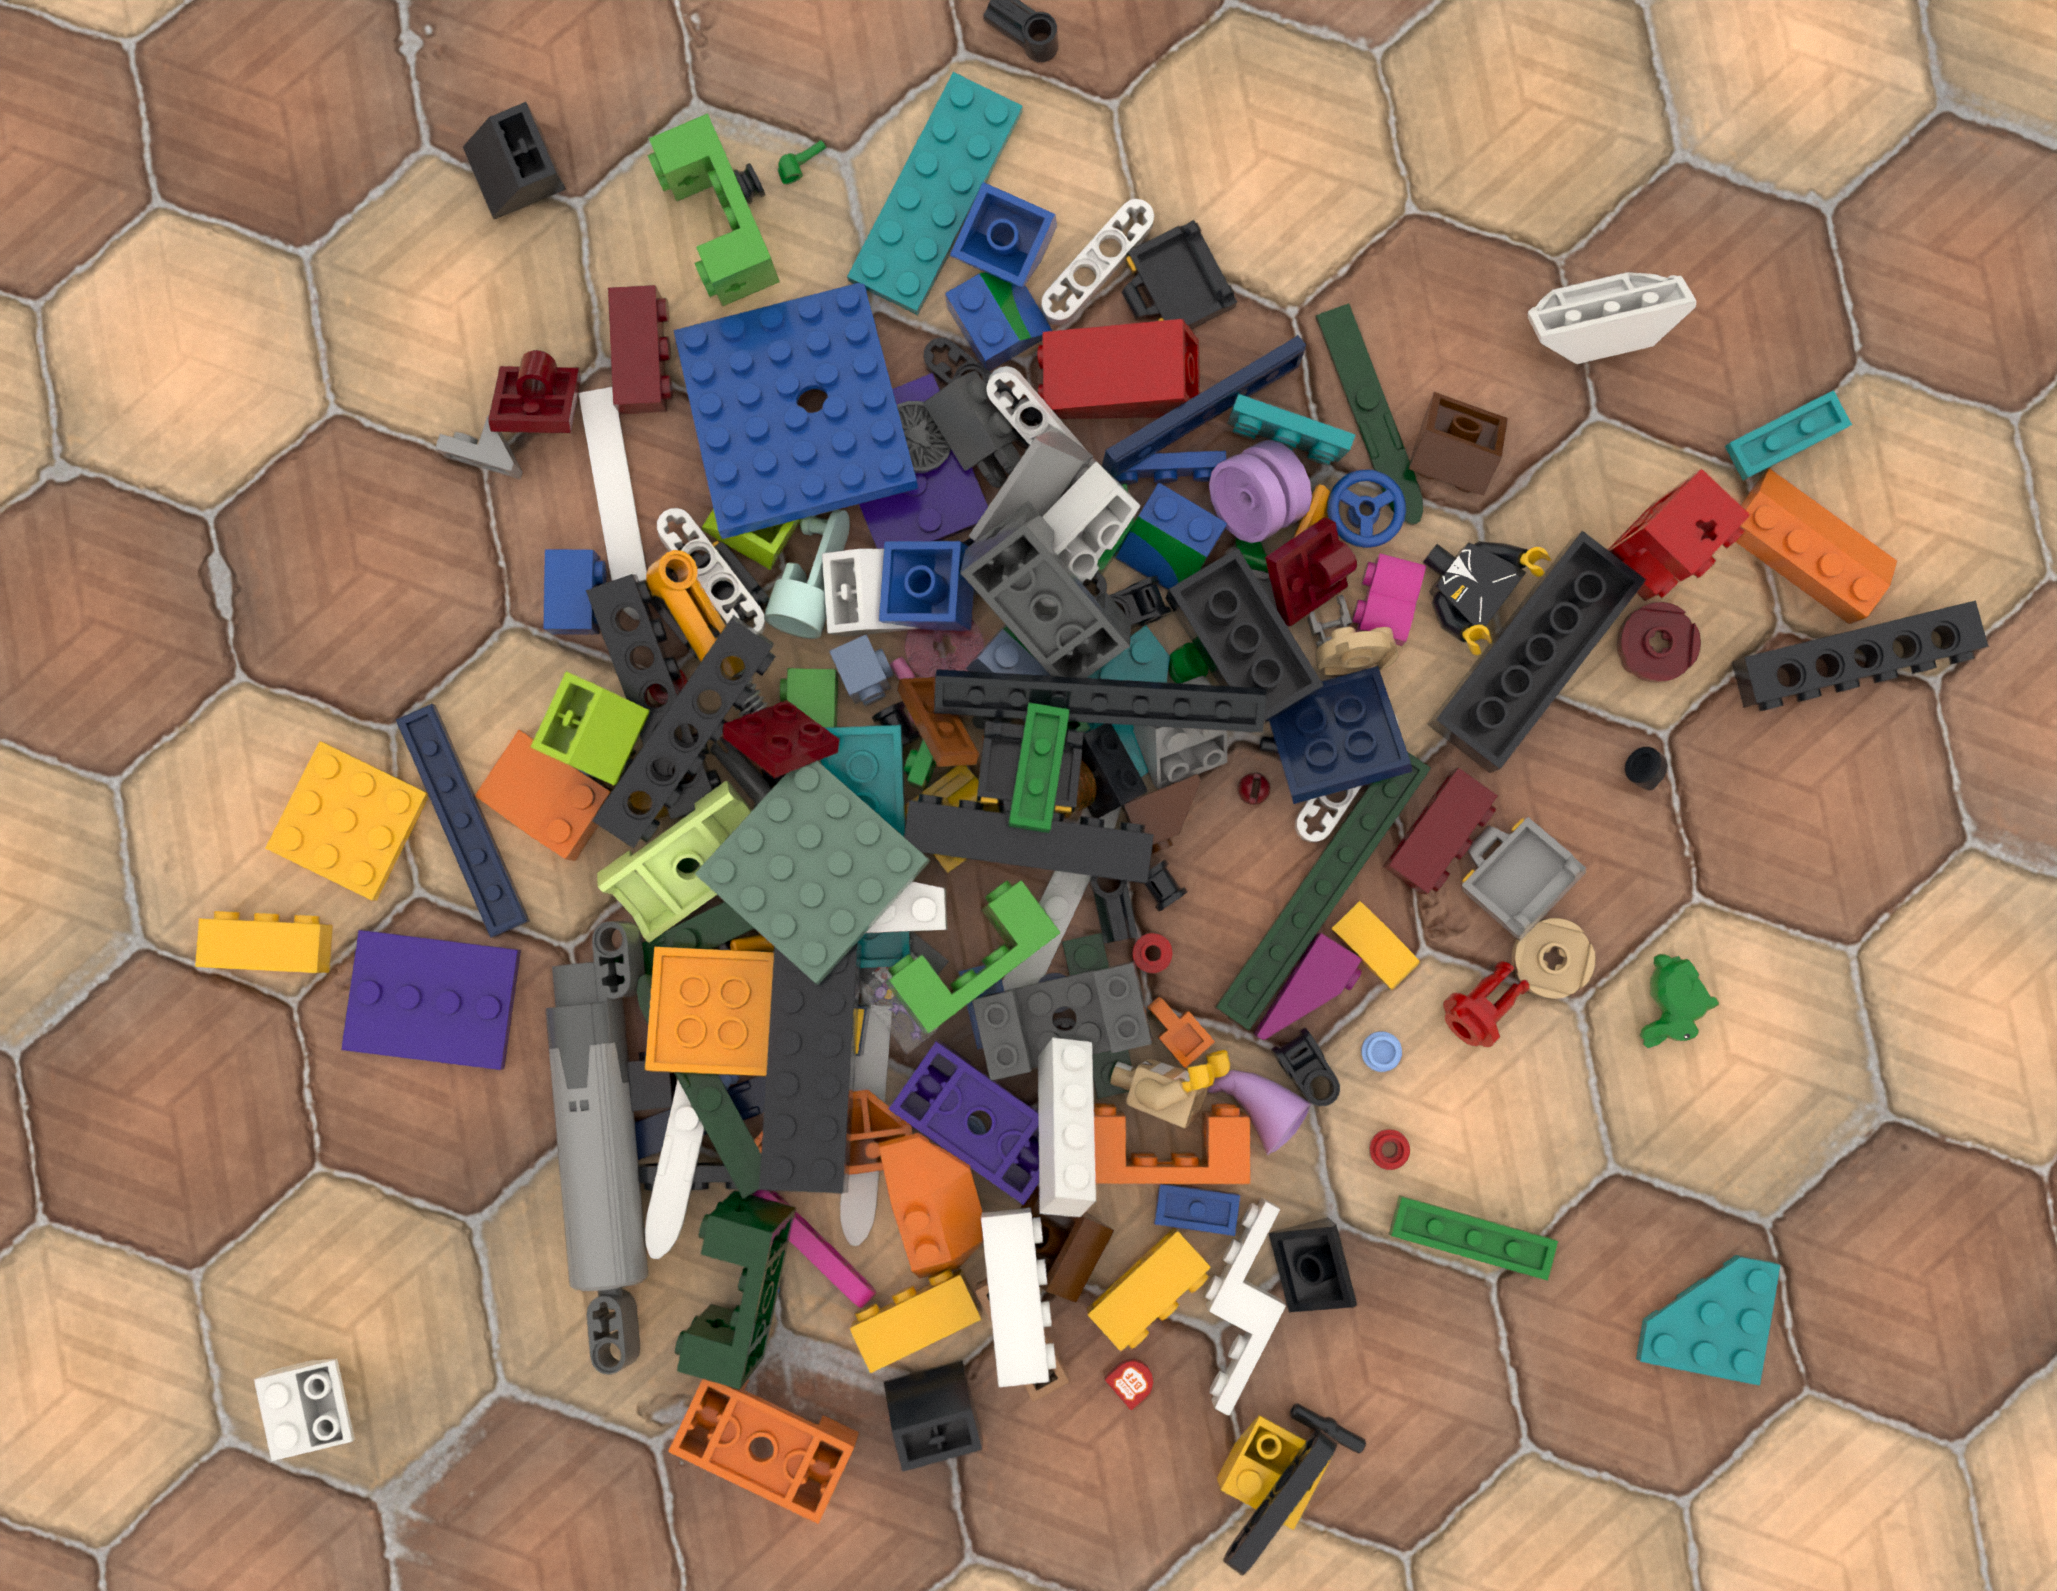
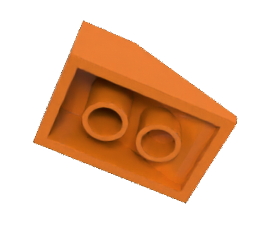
M518 730L475 794V797L564 859L576 861L599 825L592 820L612 790L591 776H585L577 768L530 748L534 739L523 731Z

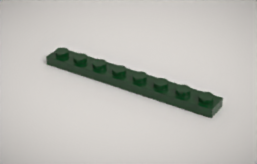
M1409 752L1412 772L1369 784L1215 1007L1245 1029H1251L1431 768Z

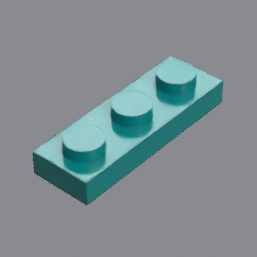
M1833 390L1728 443L1725 448L1744 481L1847 429L1852 423Z

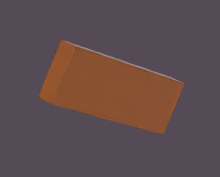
M935 677L900 679L897 691L937 766L976 765L979 752L959 716L934 713Z

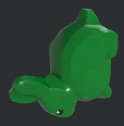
M1658 954L1654 957L1653 961L1656 968L1650 978V995L1663 1013L1659 1020L1645 1025L1640 1032L1643 1045L1647 1048L1657 1046L1667 1038L1675 1041L1694 1039L1699 1033L1695 1021L1702 1018L1708 1010L1719 1005L1717 999L1710 996L1698 978L1699 973L1690 960H1682L1679 956L1671 958L1666 954Z

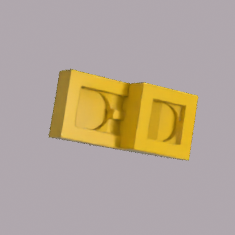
M1361 901L1331 928L1333 933L1360 957L1363 964L1390 990H1393L1420 964L1417 957Z

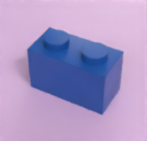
M545 549L543 629L550 634L599 635V625L586 590L605 584L607 571L605 561H600V556L594 550Z

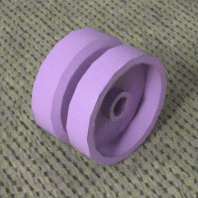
M1272 440L1259 442L1245 449L1241 454L1234 455L1218 463L1211 473L1209 489L1211 502L1219 519L1227 523L1226 529L1239 540L1249 543L1263 541L1276 534L1279 529L1288 527L1301 520L1309 511L1312 494L1306 470L1295 453L1280 442Z

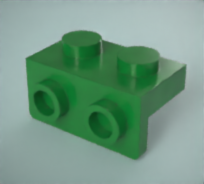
M924 739L919 751L911 749L903 770L906 772V775H909L907 778L909 784L922 791L927 789L937 765Z

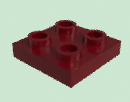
M539 350L525 353L521 358L520 366H500L488 418L490 431L571 433L581 382L579 368L557 367L555 359L550 354Z
M1326 517L1265 557L1277 611L1289 627L1348 587L1346 576L1357 568V560L1354 553L1347 544L1339 540L1336 522Z
M788 700L724 723L722 736L774 778L838 753L840 742L839 738Z

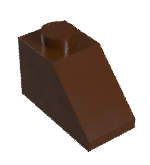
M1198 774L1122 806L1128 823L1145 825L1144 833L1154 834L1151 854L1173 846L1171 838L1180 833L1201 780Z

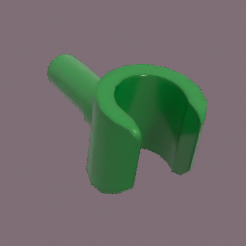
M822 140L797 155L792 153L785 154L780 158L778 173L783 184H792L802 178L803 174L799 165L806 163V161L826 149Z

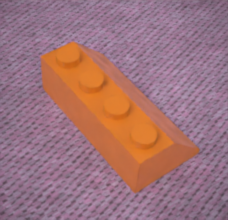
M1770 468L1766 469L1741 504L1750 516L1741 525L1745 532L1736 543L1846 623L1852 624L1867 618L1890 587L1897 560Z

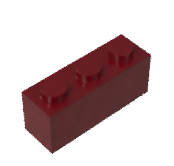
M656 285L608 288L613 405L620 414L667 412V399H673L671 375L665 374V361L671 360L669 336L664 337L663 322H669L667 298H662Z
M1456 768L1451 770L1382 867L1421 895L1429 894L1431 889L1437 892L1450 875L1446 868L1455 857L1460 860L1472 845L1473 840L1469 836L1477 825L1481 828L1484 827L1495 813L1496 808L1492 804L1498 795L1462 769Z

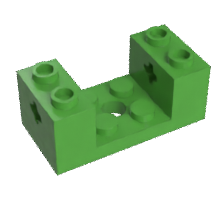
M708 113L649 138L654 152L647 156L663 191L671 189L676 201H680L713 187L728 219L732 232L696 247L701 260L694 264L709 297L717 295L723 307L779 283L780 281L771 256Z
M1008 880L984 897L989 904L981 909L1009 949L1005 944L999 946L981 960L986 967L978 973H975L973 969L968 970L949 985L953 992L948 990L923 955L914 960L908 954L888 969L892 977L885 983L923 1034L933 1031L1061 933L1022 880L1013 886Z

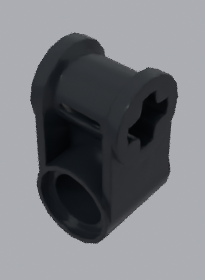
M1158 576L1143 579L1126 589L1109 595L1131 620V629L1151 624L1173 613L1170 607L1165 606L1157 584L1160 582Z
M1305 1027L1300 1030V1035L1281 1048L1275 1046L1271 1049L1276 1060L1286 1075L1292 1079L1305 1100L1316 1106H1327L1338 1098L1340 1093L1338 1078L1324 1059V1054L1317 1042ZM1305 1048L1303 1052H1301L1292 1059L1290 1058L1292 1055H1294L1301 1049ZM1318 1076L1325 1077L1330 1084L1328 1095L1322 1099L1314 1098L1310 1092V1083Z

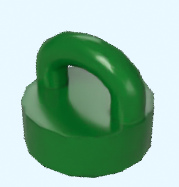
M1185 643L1174 649L1170 654L1168 670L1175 683H1184L1200 676L1206 678L1209 668L1193 643Z

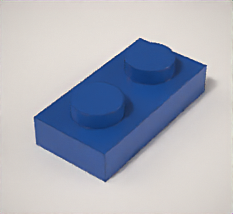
M1159 1184L1154 1224L1235 1236L1241 1195L1175 1184Z

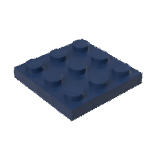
M1378 666L1321 681L1323 686L1317 693L1269 721L1293 804L1412 772L1411 761Z

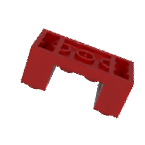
M1701 468L1653 502L1607 550L1646 579L1637 592L1644 601L1656 595L1663 598L1679 581L1681 582L1693 574L1700 578L1716 562L1712 555L1721 545L1726 549L1729 548L1743 535L1745 530L1741 525L1748 519L1750 514Z

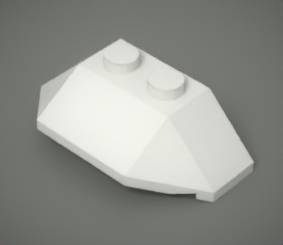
M1627 272L1551 290L1540 300L1536 307L1528 311V320L1541 344L1575 364H1580L1653 347L1696 307V299L1682 276L1670 275L1666 278L1656 274Z

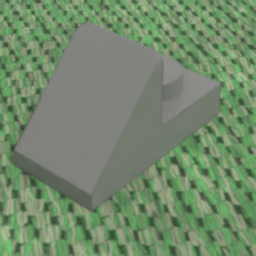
M489 416L486 418L478 445V439L463 433L455 432L453 437L443 434L439 435L435 449L445 458L521 479L523 472L503 433L490 431Z

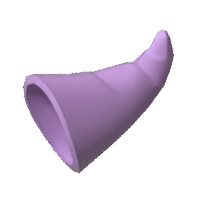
M1231 1070L1223 1077L1214 1078L1213 1085L1207 1091L1208 1093L1223 1091L1234 1096V1099L1250 1116L1267 1155L1275 1152L1289 1141L1299 1129L1311 1106L1309 1101L1276 1082L1255 1073Z

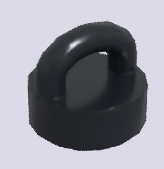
M1647 746L1636 749L1625 763L1626 777L1641 788L1649 791L1654 790L1667 773V760L1655 748Z

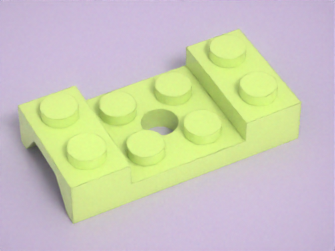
M728 780L695 802V810L636 853L633 854L630 850L597 873L598 888L603 893L615 896L633 916L643 938L648 943L717 895L695 873L753 811ZM684 858H694L699 862V867L691 873L681 872L676 866Z

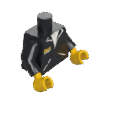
M1479 541L1473 544L1468 542L1455 557L1439 544H1436L1423 560V563L1440 575V578L1429 591L1433 596L1432 606L1440 627L1461 642H1467L1469 650L1473 655L1481 654L1480 647L1475 641L1485 639L1488 643H1492L1486 625L1526 574L1522 568L1527 566L1532 575L1541 577L1545 572L1540 566L1534 565L1535 562L1539 559L1547 561L1552 559L1542 547H1533L1527 550L1506 543Z

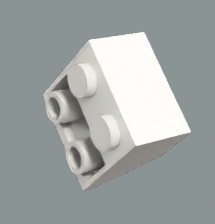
M853 549L822 553L828 634L849 637L920 629L879 621L884 549Z
M337 1359L312 1360L270 1370L254 1379L271 1461L355 1440Z

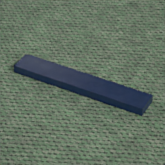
M1299 335L1106 449L1102 467L1115 478L1233 407L1238 394L1250 397L1298 368L1307 345Z
M430 704L396 719L490 938L530 922L436 705Z

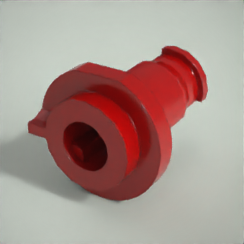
M1500 961L1495 966L1493 974L1484 977L1467 996L1454 992L1443 1002V1008L1446 1013L1444 1017L1448 1027L1466 1044L1475 1047L1478 1045L1492 1047L1500 1039L1496 1023L1514 1006L1517 997L1520 994H1525L1530 989L1528 981L1524 979L1519 984L1513 983L1494 1004L1487 999L1493 990L1514 970L1513 965Z

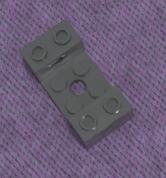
M1027 501L965 549L960 573L1051 676L1087 678L1130 647L1131 620L1106 591L1096 599L1091 595L1052 549L1054 530L1031 503ZM1048 598L1057 604L1058 609L1053 614L1043 615L1035 609L1034 605L1038 600Z
M1135 961L979 996L972 1000L990 1081L1031 1072L1035 1067H1038V1056L1052 1038L1092 1042V1054L1110 1050L1111 1053L1150 1045L1153 1042ZM1068 1007L1075 1012L1077 1021L1072 1029L1061 1030L1055 1025L1053 1016L1058 1008Z

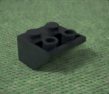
M527 102L490 116L463 146L494 220L566 190L539 124Z
M963 1360L884 1381L891 1430L902 1472L983 1449V1436Z

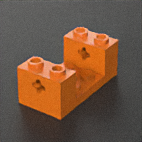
M1094 1103L1096 1184H1250V1117L1240 1111V1107H1236V1104H1211V1111H1202V1159L1195 1156L1193 1152H1172L1171 1159H1158L1154 1152H1131V1159H1126V1116L1122 1111H1117V1107L1113 1103Z
M702 1379L668 1452L819 1524L852 1454L859 1432L824 1415L817 1425L745 1390L750 1381L749 1379H747L740 1390ZM757 1437L768 1438L774 1447L773 1454L767 1458L755 1456L751 1450V1441Z

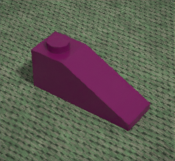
M1317 933L1307 946L1253 1035L1261 1040H1265L1338 996L1344 988L1351 990L1362 973V970L1358 968L1362 959L1322 933Z

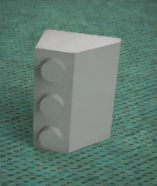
M1056 427L1036 437L969 537L977 541L1027 501L1043 516L1089 469L1087 465L1094 456Z

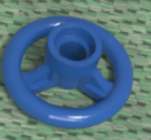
M1357 470L1345 475L1334 485L1328 497L1327 515L1328 519L1336 522L1338 536L1342 540L1353 546L1372 548L1387 543L1400 531L1406 516V502L1400 487L1388 475L1375 470ZM1370 481L1381 485L1387 491L1372 498L1369 496L1359 497L1347 488L1358 482ZM1340 501L1349 506L1347 518L1351 525L1360 529V535L1350 531L1342 522L1339 514ZM1393 502L1394 515L1391 523L1385 530L1373 535V525L1380 516V509ZM1362 504L1368 505L1372 511L1371 515L1365 516L1361 514L1359 506Z

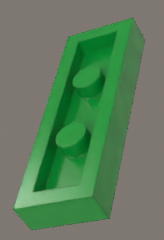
M1034 703L1028 704L1008 826L1046 833L1050 832L1070 709Z

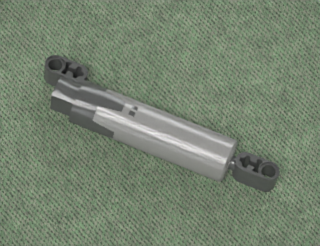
M607 921L601 923L595 929L592 937L594 962L552 966L556 1007L545 1008L569 1284L575 1290L598 1291V1297L591 1301L587 1308L589 1348L592 1365L597 1371L606 1375L615 1374L630 1366L637 1360L640 1354L636 1301L632 1294L622 1289V1287L641 1283L648 1277L634 1111L631 1109L627 1064L629 1056L623 998L637 995L638 978L645 975L640 930L635 924L628 921ZM616 929L622 935V944L619 949H616L612 943V935ZM614 958H624V962H614ZM624 975V984H618L617 976ZM611 1343L620 1349V1361L612 1356L610 1351Z

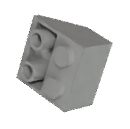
M1204 676L1182 683L1211 685ZM1133 725L1135 737L1152 782L1157 790L1227 763V731Z

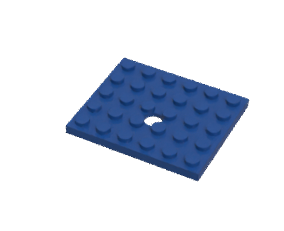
M856 283L673 330L718 531L722 539L918 489L865 284ZM817 389L826 393L828 398L823 403V409L818 412L807 413L803 407L798 406L800 396L808 390Z

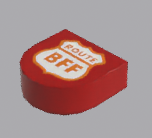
M1137 1359L1124 1360L1104 1377V1380L1131 1411L1149 1395L1153 1386V1377L1149 1367Z

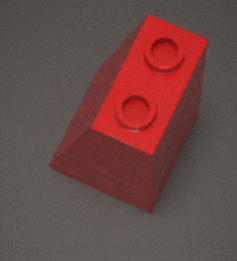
M1183 319L1042 332L1043 345L1038 346L1037 358L1040 369H1043V384H1039L1038 394L1059 419L1160 418L1200 394L1199 339Z

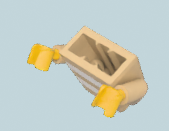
M1220 1050L1206 1055L1208 1064L1188 1067V1071L1153 1059H1147L1139 1064L1137 1068L1118 1061L1113 1070L1110 1084L1129 1091L1126 1100L1128 1106L1186 1128L1200 1116L1208 1088L1213 1085L1214 1078L1223 1077L1229 1072L1230 1061L1228 1052Z

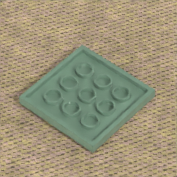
M816 760L814 763L787 773L697 870L695 875L813 982L819 985L930 861Z

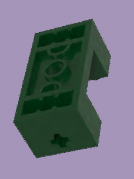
M734 1190L723 1202L719 1201L710 1214L704 1216L699 1229V1238L703 1239L701 1255L743 1266L744 1269L738 1284V1291L743 1292L741 1305H737L734 1310L710 1304L700 1316L696 1315L691 1326L687 1330L681 1331L675 1346V1354L680 1356L677 1372L740 1390L762 1362L765 1356L796 1207L753 1195L743 1199L739 1191Z

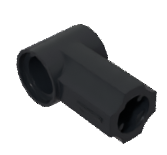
M1020 0L989 1L983 15L984 21L1023 47L1026 55L1031 60L1046 62L1056 55L1059 45L1057 24L1050 14L1036 12ZM1039 33H1044L1049 36L1046 40L1043 41H1035L1032 39L1033 36Z
M1091 876L1090 886L1094 895L1103 943L1138 937L1127 880H1120L1119 887L1115 892L1106 893L1097 884L1098 876Z

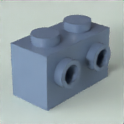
M866 634L829 651L847 692L855 704L863 702L864 706H868L886 697L884 691L891 688L887 678L894 676L882 648L874 651Z

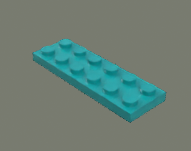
M955 72L952 73L847 276L849 282L865 284L867 291L918 316L959 236L982 183L987 182L1023 112L1022 105Z
M902 725L824 727L839 738L840 742L838 753L821 759V764L904 837L906 819ZM910 931L865 933L858 941L862 946L861 968L892 967L908 954L911 955Z

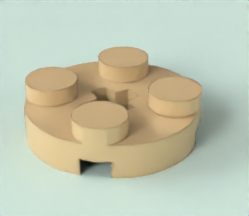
M1352 627L1339 628L1331 632V640L1326 641L1316 650L1319 671L1324 667L1325 675L1330 677H1339L1365 670L1366 667L1378 664L1379 670H1382L1392 665L1398 658L1396 641L1393 637L1392 629L1389 627H1379L1363 632H1355V629Z
M1560 918L1540 920L1521 941L1516 939L1514 943L1512 965L1514 966L1515 978L1519 983L1524 979L1527 980L1530 986L1528 991L1537 996L1553 999L1567 997L1589 982L1595 968V951L1593 946L1589 944L1588 938L1583 934L1585 932L1571 921ZM1552 947L1558 948L1557 955L1563 957L1562 964H1555L1553 970L1547 967L1548 963L1543 960L1544 953L1550 952Z

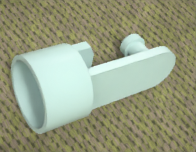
M834 510L829 519L817 518L816 515L801 519L800 529L803 534L812 536L816 533L823 535L808 582L804 570L799 564L792 562L786 564L782 579L775 581L764 614L765 621L772 627L802 638L816 639L821 637L827 619L822 553L844 550L850 528L847 511Z

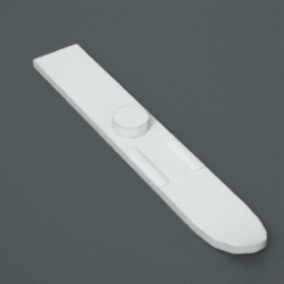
M612 387L578 393L611 580L614 581L631 574H637L639 581L646 580V562L619 412L613 405ZM630 607L624 609L634 620H640L639 614L635 609Z
M1085 806L1081 816L1092 818L1088 808ZM1121 807L1098 818L1105 820L1104 828L1114 829ZM1054 871L1039 904L1061 933L1006 974L1002 981L1004 990L1036 984L1045 976L1090 881V875Z
M859 1004L869 1006L870 1014L864 1054L856 1056L854 1091L868 1089L885 1102L892 1011L888 1009L892 1007ZM879 1171L849 1175L848 1193L841 1194V1225L844 1236L852 1246H859L865 1240L874 1223Z
M677 1081L646 1218V1247L650 1257L653 1259H659L669 1252L680 1235L705 1131L679 1081Z

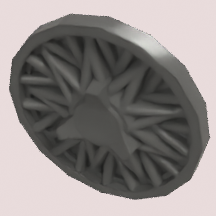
M906 401L897 404L914 472L927 473L937 469L948 458L951 448L922 401Z

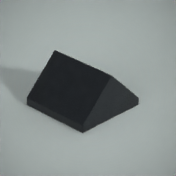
M1329 1217L1269 1233L1289 1312L1353 1308L1357 1306L1337 1224Z

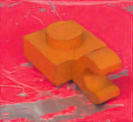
M1157 997L1147 1006L1151 1013L1166 1028L1157 1037L1184 1068L1215 1043L1189 1011L1184 1012L1178 1018L1160 997Z

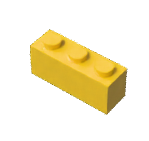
M214 911V919L199 918L195 967L306 973L330 972L333 925L319 924L320 916L294 915V923L279 922L280 914L254 913V921L239 920L240 912Z
M1173 1227L1086 1308L1087 1315L1120 1351L1127 1345L1133 1349L1149 1334L1146 1328L1157 1317L1163 1321L1177 1309L1179 1303L1176 1300L1186 1290L1193 1293L1207 1281L1209 1276L1206 1272L1211 1267L1176 1227Z
M949 1268L936 1273L928 1278L929 1285L917 1291L914 1285L906 1287L891 1296L894 1302L881 1308L878 1307L877 1303H874L855 1313L857 1320L852 1322L849 1329L870 1373L982 1320V1311L962 1269L952 1273Z

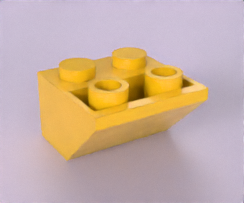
M1258 1415L1235 1442L1217 1476L1220 1489L1250 1507L1257 1509L1305 1444L1306 1440ZM1329 1462L1283 1525L1292 1530L1295 1529Z

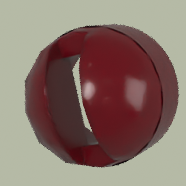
M1249 773L1239 781L1238 795L1246 804H1260L1270 794V783L1260 773ZM1253 778L1260 779L1257 799L1250 797Z

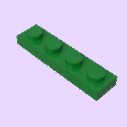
M1401 1195L1398 1197L1389 1235L1547 1281L1558 1244L1557 1240Z

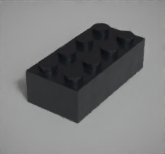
M1238 548L1168 590L1165 598L1219 686L1266 688L1264 724L1311 697L1322 688L1323 683Z

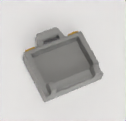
M1529 817L1525 820L1522 818L1511 829V835L1488 826L1468 849V853L1478 869L1476 871L1472 869L1462 880L1463 892L1519 941L1532 930L1586 873V867L1573 854ZM1496 840L1500 841L1502 844L1484 860L1481 856Z

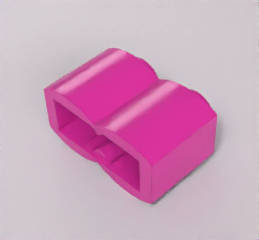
M1381 553L1377 556L1375 563L1368 561L1362 579V585L1368 586L1365 601L1357 600L1352 617V622L1358 624L1356 632L1389 627L1392 629L1396 645L1403 646L1407 641L1426 565Z

